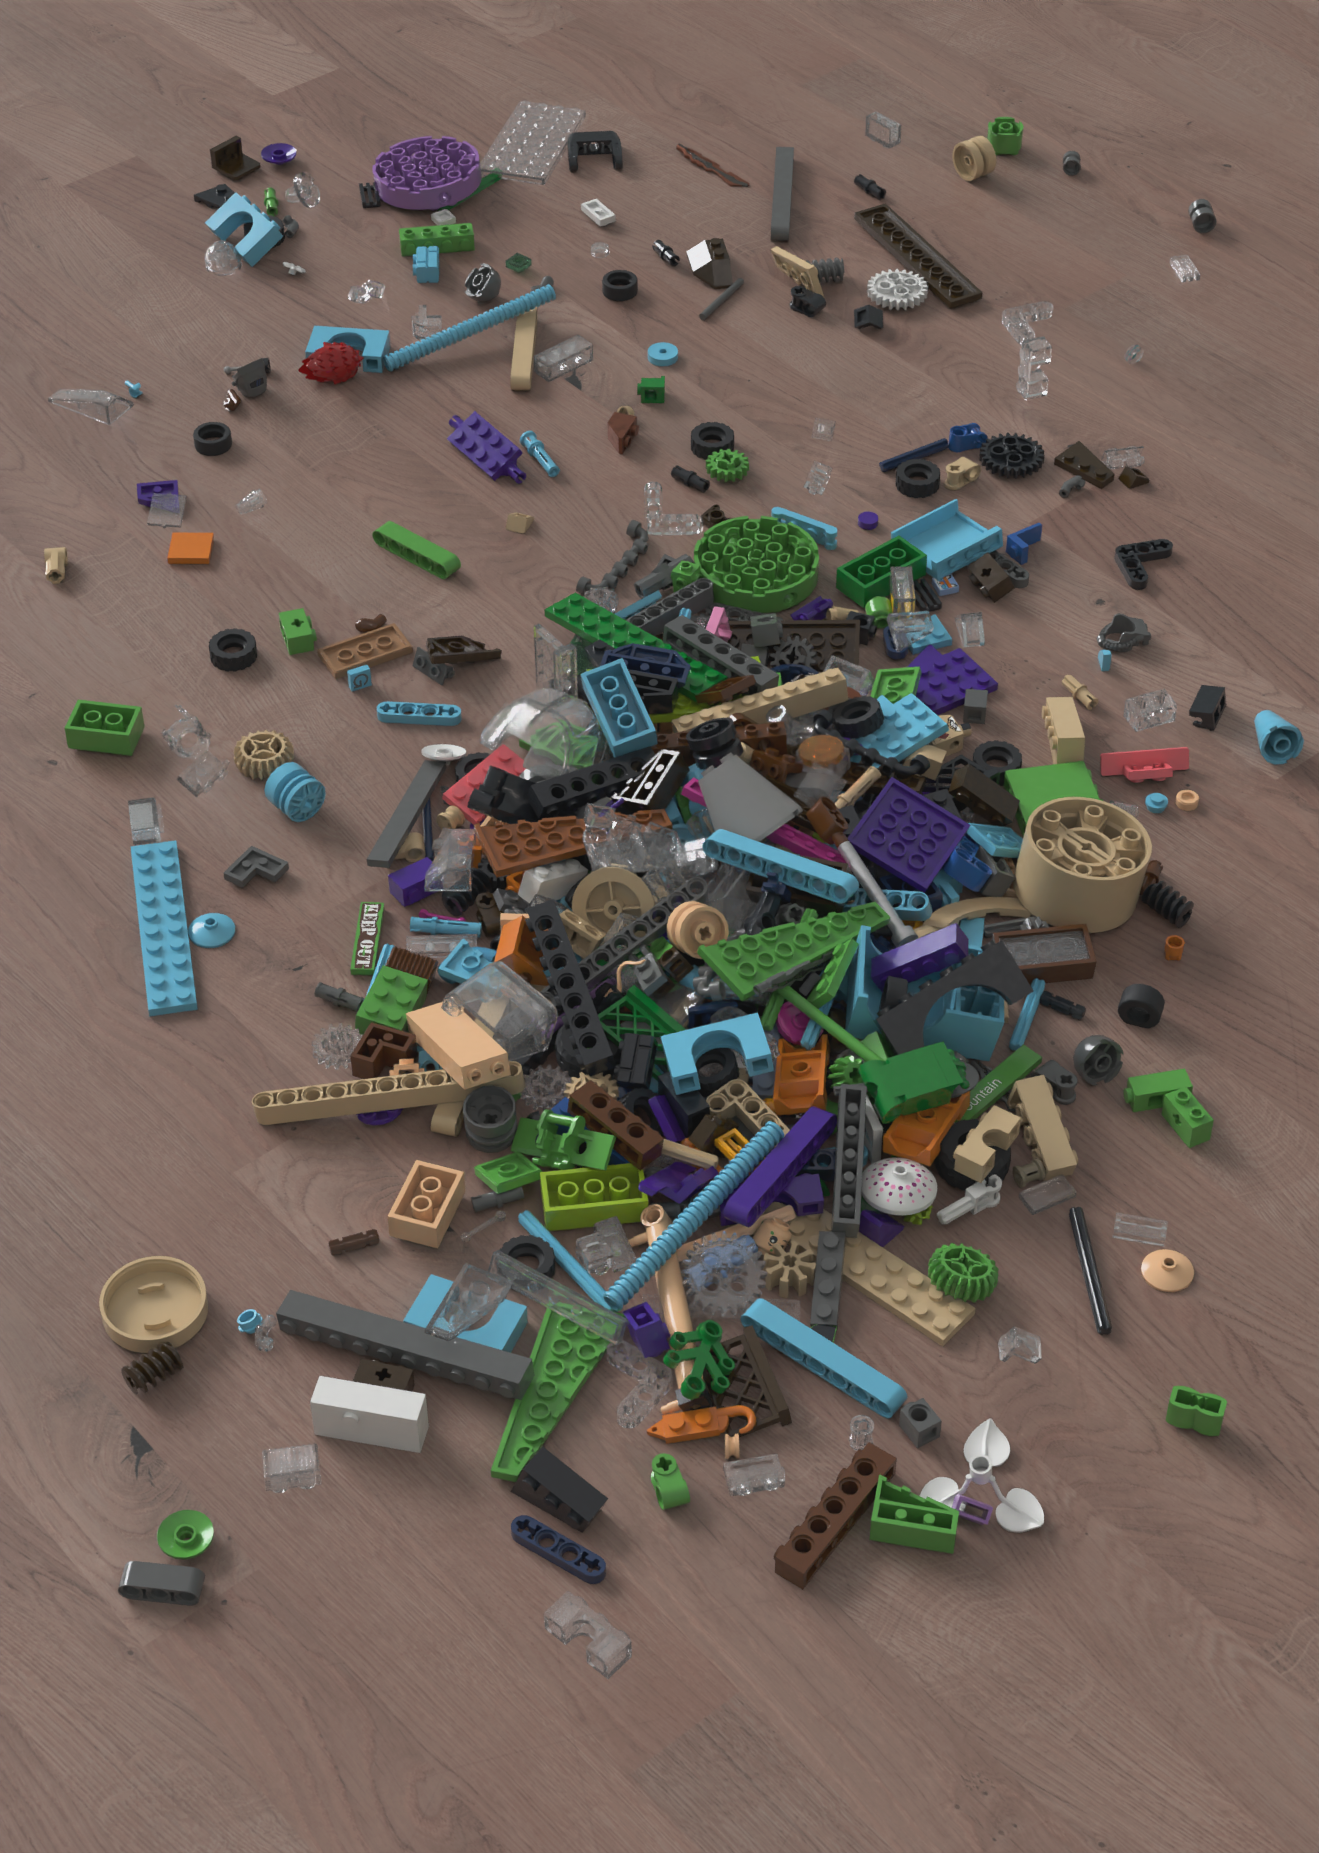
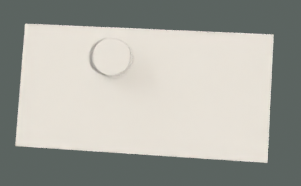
M319 1376L310 1401L315 1435L417 1453L421 1452L429 1427L426 1394Z

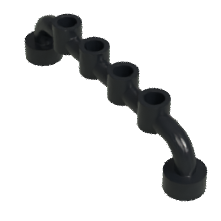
M820 710L813 718L814 731L823 738V744L827 748L839 745L842 747V753L846 757H852L856 753L861 756V761L865 766L870 767L874 763L881 765L882 773L890 776L893 772L906 776L922 775L930 768V762L924 755H916L910 761L909 767L903 766L894 757L886 758L881 756L875 748L867 749L860 746L856 739L847 740L841 737L840 733L836 730H826L833 723V716L827 710Z

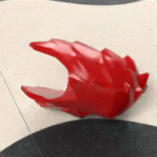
M323 342V347L315 350L308 358L302 360L304 364L298 371L306 374L305 378L308 380H316L317 382L333 381L334 384H338L341 381L345 382L349 378H353L358 372V367H361L360 361L364 358L359 355V350H355L344 342H333V344Z

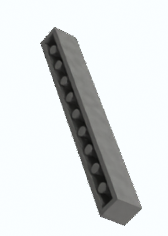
M294 1290L289 1291L276 1312L279 1328L287 1334H296L306 1337L311 1341L330 1344L335 1348L351 1350L359 1355L375 1357L383 1362H392L409 1369L423 1371L431 1376L447 1378L455 1383L471 1385L482 1391L495 1392L506 1398L522 1400L535 1376L531 1358Z

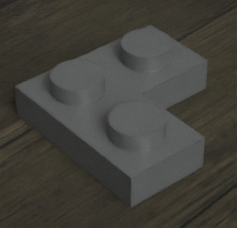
M251 846L223 873L224 879L242 888L256 874L276 882L289 870V863Z

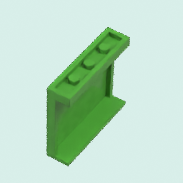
M1084 761L1005 771L1004 789L1020 800L1015 818L1023 837L1032 812L1048 801L1064 797H1086L1103 801L1099 799L1097 785L1093 784L1091 771L1086 768Z

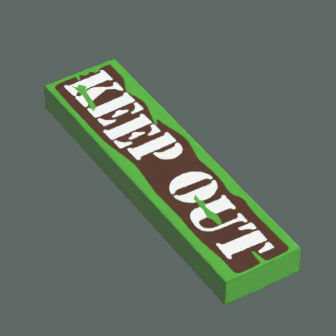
M361 902L350 968L351 975L374 974L385 909L384 903Z

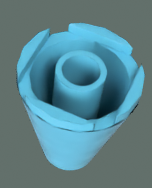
M1264 710L1257 714L1254 723L1260 753L1265 760L1272 764L1287 763L1286 760L1292 757L1296 758L1301 752L1304 743L1300 730L1270 710Z

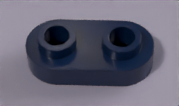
M896 625L884 628L883 642L887 655L895 660L906 657L908 654V643L904 629Z

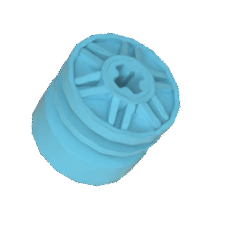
M294 762L284 763L277 767L266 781L264 789L265 797L269 802L295 822L306 821L313 817L321 808L326 796L323 784L310 775L302 766Z

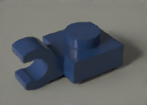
M767 872L768 882H763L762 893L766 891L776 893L782 902L790 903L792 893L786 887V884L779 881L777 873Z

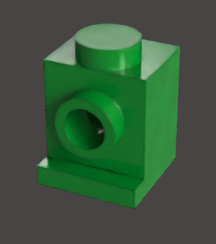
M661 376V378H641V383L637 384V395H641V403H664L665 376Z

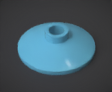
M208 913L192 921L188 928V935L190 940L199 947L216 948L225 945L234 937L235 924L231 918L224 914Z

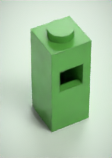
M1184 1068L1129 1077L1123 1094L1125 1102L1130 1104L1132 1111L1139 1112L1163 1108L1165 1094L1185 1086L1192 1093L1193 1085Z

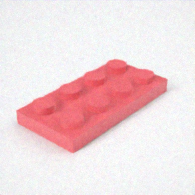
M504 744L443 793L442 799L450 806L458 807L464 814V817L473 825L480 823L487 817V815L472 810L467 806L475 788L479 790L480 784H483L489 766L500 768L516 776H519L525 769L531 767Z

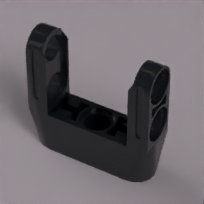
M574 132L569 135V171L578 170V155L612 154L613 168L623 169L621 141L616 132Z

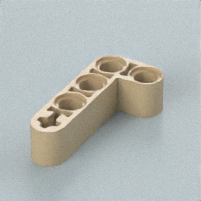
M734 1079L712 1093L706 1100L710 1105L711 1116L715 1113L725 1120L727 1117L731 1119L737 1116L754 1135L760 1132V1129L765 1127L768 1121L779 1125L784 1132V1137L790 1131L743 1080Z

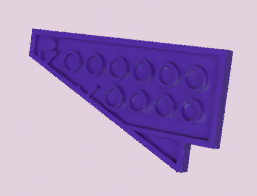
M930 644L907 666H920L922 674L916 697L936 715L965 704L966 689L987 690L988 694L998 689V683L961 648L942 655Z

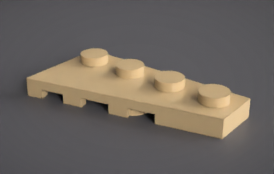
M777 246L771 249L775 264L789 277L792 276L798 285L803 284L806 289L824 297L817 276L818 270L814 265Z

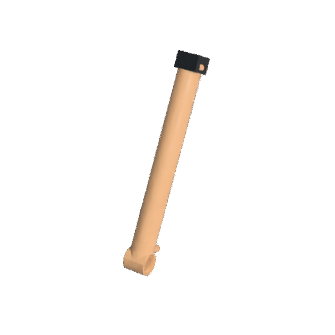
M653 1204L642 1211L640 1220L646 1232L627 1241L628 1246H639L647 1242L651 1246L652 1242L657 1241V1237L662 1235V1232L667 1230V1227L673 1223L662 1206ZM676 1251L675 1254H671V1258L666 1260V1263L661 1266L659 1271H655L664 1322L669 1330L670 1338L675 1332L685 1333L693 1331ZM696 1342L687 1343L682 1350L697 1347ZM694 1360L680 1362L674 1368L678 1389L675 1390L677 1400L661 1407L663 1415L679 1410L685 1412L713 1407L710 1393L706 1388L698 1398L693 1400L686 1399L681 1393V1384L690 1375Z

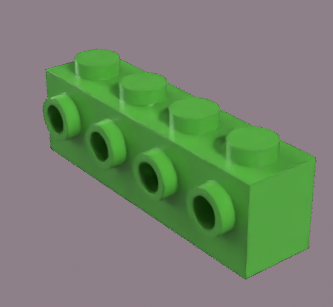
M472 223L399 229L402 256H413V254H416V248L423 246L427 248L429 246H437L439 253L475 250Z

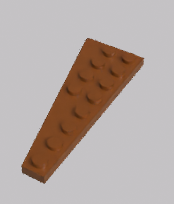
M664 809L638 811V813L633 815H625L618 812L613 813V816L598 817V814H593L591 818L576 819V816L542 818V820L532 823L518 820V824L502 825V822H495L493 826H480V823L474 824V832L496 878L667 833L673 829V824Z

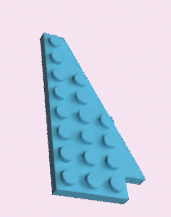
M912 693L894 704L881 695L877 700L884 715L883 725L874 733L856 740L864 748H875L881 756L886 758L894 757L900 762L919 748L949 731L946 722ZM853 755L848 757V760L859 763L861 756ZM874 763L872 766L878 768L881 765ZM833 790L829 799L836 802L838 800L837 797L845 792Z

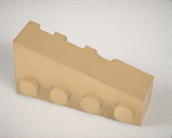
M1046 697V706H1042V719H1045V729L1048 731L1053 764L1084 761L1085 735L1073 697Z
M1044 1075L1016 1081L1007 1104L1010 1109L1015 1108L1016 1116L1021 1118L1020 1126L1023 1125L1024 1127L1023 1138L1028 1146H1033L1032 1157L1033 1159L1038 1158L1042 1162L1046 1173L1043 1181L1072 1175L1078 1164V1157L1076 1151L1072 1150L1069 1144V1132L1062 1125L1061 1110L1058 1105H1055L1052 1098V1086L1050 1083H1047Z

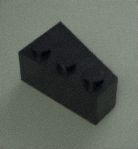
M628 670L648 714L673 713L679 698L677 678Z

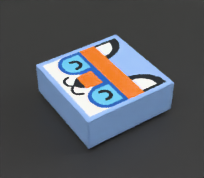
M952 574L940 580L932 578V585L939 596L959 592V585Z

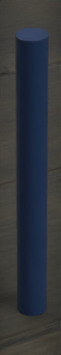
M429 798L422 810L425 858L428 857L434 862L431 800Z

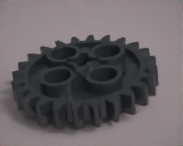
M1007 432L1006 436L999 433L998 438L992 436L991 440L986 439V443H982L979 461L982 462V466H986V471L992 470L991 474L999 473V477L1006 475L1007 479L1010 476H1014L1017 479L1018 475L1025 478V474L1032 476L1033 472H1038V468H1042V464H1044L1045 455L1042 445H1038V441H1032V437L1026 439L1025 434L1019 437L1017 433L1011 436Z

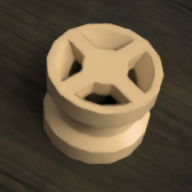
M451 805L446 809L445 813L442 812L437 816L436 821L443 832L451 834L456 830V827H460L465 823V817L458 807Z

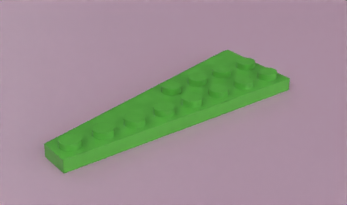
M876 902L851 907L847 912L828 913L827 917L819 919L811 917L807 918V922L799 924L791 922L763 929L759 934L739 935V939L727 942L725 939L719 940L717 944L707 947L703 944L698 947L697 953L730 989L744 1001L755 995L753 990L756 988L755 985L762 983L777 973L786 972L809 960L812 963L822 959L823 954L833 951L838 944H844L851 938L856 941L861 925L871 927L870 933L889 924L891 917Z
M549 1301L530 1356L535 1376L522 1400L515 1399L491 1468V1477L513 1482L517 1481L522 1470L541 1449L625 1324L623 1314L561 1301Z

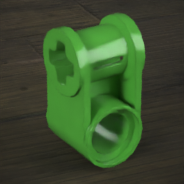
M666 1453L656 1455L652 1461L651 1483L656 1492L660 1508L665 1510L690 1503L688 1486L681 1475L675 1458Z

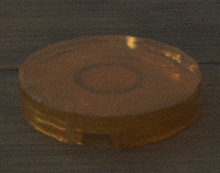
M831 735L812 736L804 740L798 749L799 758L802 759L803 764L821 769L828 767V764H838L843 759L845 753L842 741Z

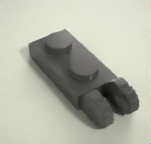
M643 943L640 946V950L645 957L639 959L631 953L628 958L629 961L634 962L646 960L643 964L633 965L632 968L643 991L650 996L668 980L658 959L647 945Z

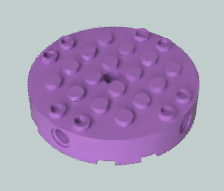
M425 136L399 142L391 146L390 151L379 154L375 159V165L372 167L375 188L379 192L380 199L392 206L404 209L438 210L440 207L447 205L453 206L458 201L471 195L478 188L482 179L480 159L476 148L466 141L462 143L457 142L456 138L442 136V139H432V136Z

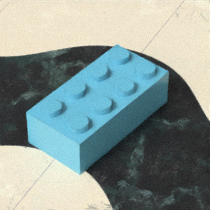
M623 658L581 673L583 689L614 758L658 744L655 727Z

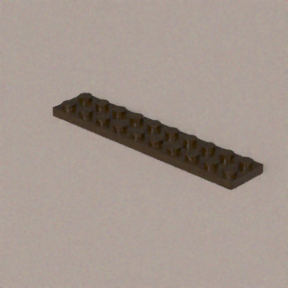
M886 203L854 213V219L909 271H913L914 275L919 274V278L923 277L924 281H927L928 288L950 309L982 299L983 292Z

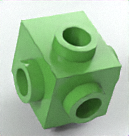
M681 561L673 568L671 579L673 580L674 593L703 578L702 574H700V565L689 561Z

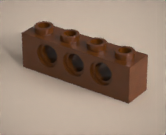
M592 1080L569 1095L567 1112L573 1117L577 1115L583 1116L585 1118V1126L590 1131L616 1136L613 1149L640 1171L661 1156L664 1138Z

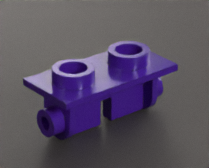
M819 596L790 614L793 620H822L826 617L827 609L832 608L833 602L831 599H822Z

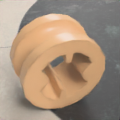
M725 1434V1459H729L730 1456H735L736 1459H739V1434H735L733 1437Z

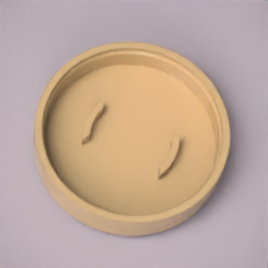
M167 1256L145 1257L124 1265L106 1281L99 1301L103 1325L109 1337L121 1347L140 1353H148L152 1348L157 1349V1345L161 1342H169L174 1348L183 1345L198 1333L208 1313L206 1287L199 1272L190 1264Z

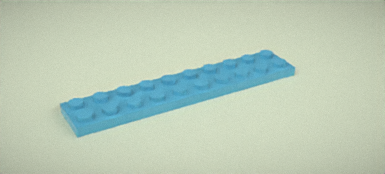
M177 841L131 846L149 1016L198 1010Z

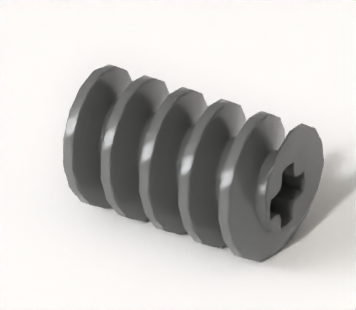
M836 257L833 261L831 258H828L826 262L824 259H820L819 263L817 260H813L810 263L817 268V276L820 283L823 277L826 283L829 282L830 277L836 282L837 276L843 281L845 270L842 258L839 260Z

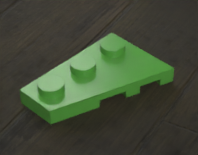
M852 938L844 944L840 943L836 946L832 953L833 957L821 975V979L807 998L818 1009L832 1000L839 989L859 945Z

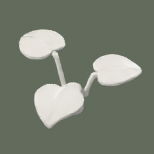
M991 1418L980 1424L970 1434L964 1445V1456L969 1463L970 1474L966 1475L962 1488L958 1490L957 1483L950 1478L937 1477L929 1481L920 1494L922 1498L926 1499L928 1496L952 1507L954 1497L957 1494H964L971 1481L979 1485L989 1482L998 1499L1002 1502L996 1508V1519L1002 1528L1010 1532L1020 1533L1039 1528L1044 1524L1042 1507L1030 1492L1014 1488L1008 1492L1006 1498L1002 1495L995 1477L992 1475V1467H998L1008 1459L1010 1445L1005 1435L998 1429ZM961 1503L959 1510L965 1511L966 1505Z

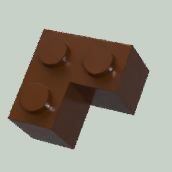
M371 1022L350 1056L352 1076L361 1079L378 1078L385 1065L394 1068V1064H399V1059L414 1058L415 1060L418 1055L416 1035Z

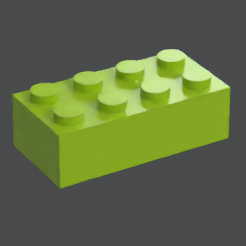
M631 1163L608 1165L606 1171L587 1167L540 1172L541 1197L546 1229L548 1231L641 1222V1213L648 1207L647 1194L638 1189L639 1183L645 1179L643 1169L640 1171Z

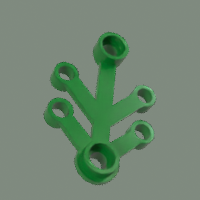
M706 1320L700 1323L696 1331L675 1332L669 1340L670 1346L675 1350H669L663 1358L664 1364L672 1369L676 1368L680 1362L694 1360L690 1375L681 1384V1393L689 1400L698 1398L705 1390V1383L701 1379L705 1366L713 1378L711 1388L716 1393H724L730 1385L729 1380L723 1375H729L735 1368V1363L729 1358L720 1343L722 1339L721 1326L713 1320ZM701 1341L699 1347L682 1350L687 1343ZM710 1348H712L719 1359L717 1364L709 1352Z

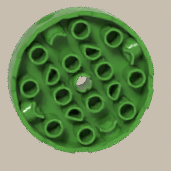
M748 516L722 521L705 531L704 537L698 540L695 545L694 564L700 565V574H702L703 578L710 579L713 582V603H721L760 613H777L798 605L813 592L818 582L819 554L816 542L801 527L791 522L788 524L778 522V518L761 516V519H749Z

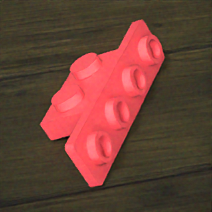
M1187 747L1102 753L1100 755V774L1102 776L1124 775L1133 783L1143 782L1144 779L1164 781L1166 777H1173V771L1189 769V749Z

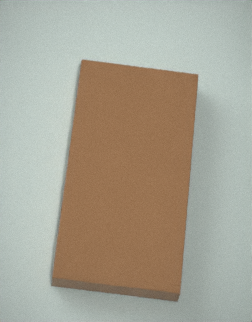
M393 623L319 648L317 653L333 677L338 679L347 676L348 670L368 665L370 668L413 653V646L397 625Z

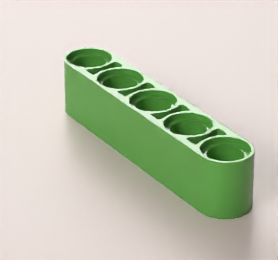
M387 521L372 533L377 545L441 579L448 578L461 568V562L455 554L392 521Z

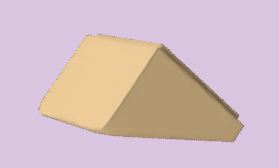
M517 512L511 513L507 518L506 529L523 534L534 521V517Z

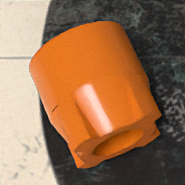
M1171 935L1166 938L1164 947L1166 960H1181L1185 944L1182 937Z

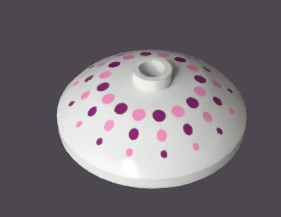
M887 1158L871 1164L862 1173L861 1194L868 1204L879 1211L893 1215H911L927 1209L934 1202L937 1195V1182L934 1175L926 1167L913 1160Z

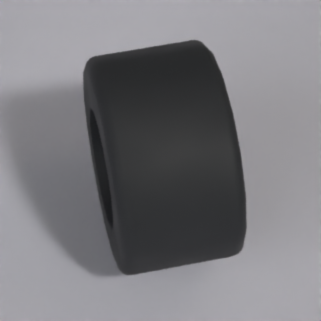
M1133 984L1126 987L1123 991L1118 1005V1014L1126 1024L1149 1029L1159 1023L1165 1000L1157 989L1145 984Z

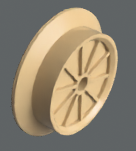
M617 867L601 868L588 874L577 886L572 900V912L606 934L600 946L655 906L651 891L644 881L634 873ZM637 931L634 935L643 937L646 933L644 931ZM619 945L615 949L617 951H625L627 947Z

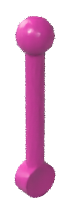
M421 909L418 914L420 918L438 917V919L466 922V919L463 917L453 918L433 914L425 909Z

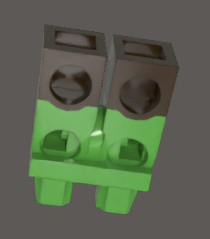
M663 936L651 943L649 949L658 959L664 974L667 971L678 983L694 969ZM644 954L638 956L639 959L645 957ZM666 974L665 976L668 981L653 992L659 1000L676 986Z

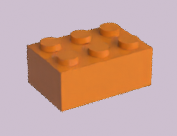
M522 915L503 925L494 964L515 979L519 977L520 973L527 972L532 976L531 984L548 986L549 983L539 957L544 955L542 950L536 951L532 938L536 937L535 931L529 932L525 921L527 918Z

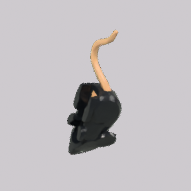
M645 959L639 962L625 961L620 964L617 969V987L605 982L595 991L596 997L591 998L597 1014H600L623 998L621 982L623 967L626 965L643 964L646 961Z

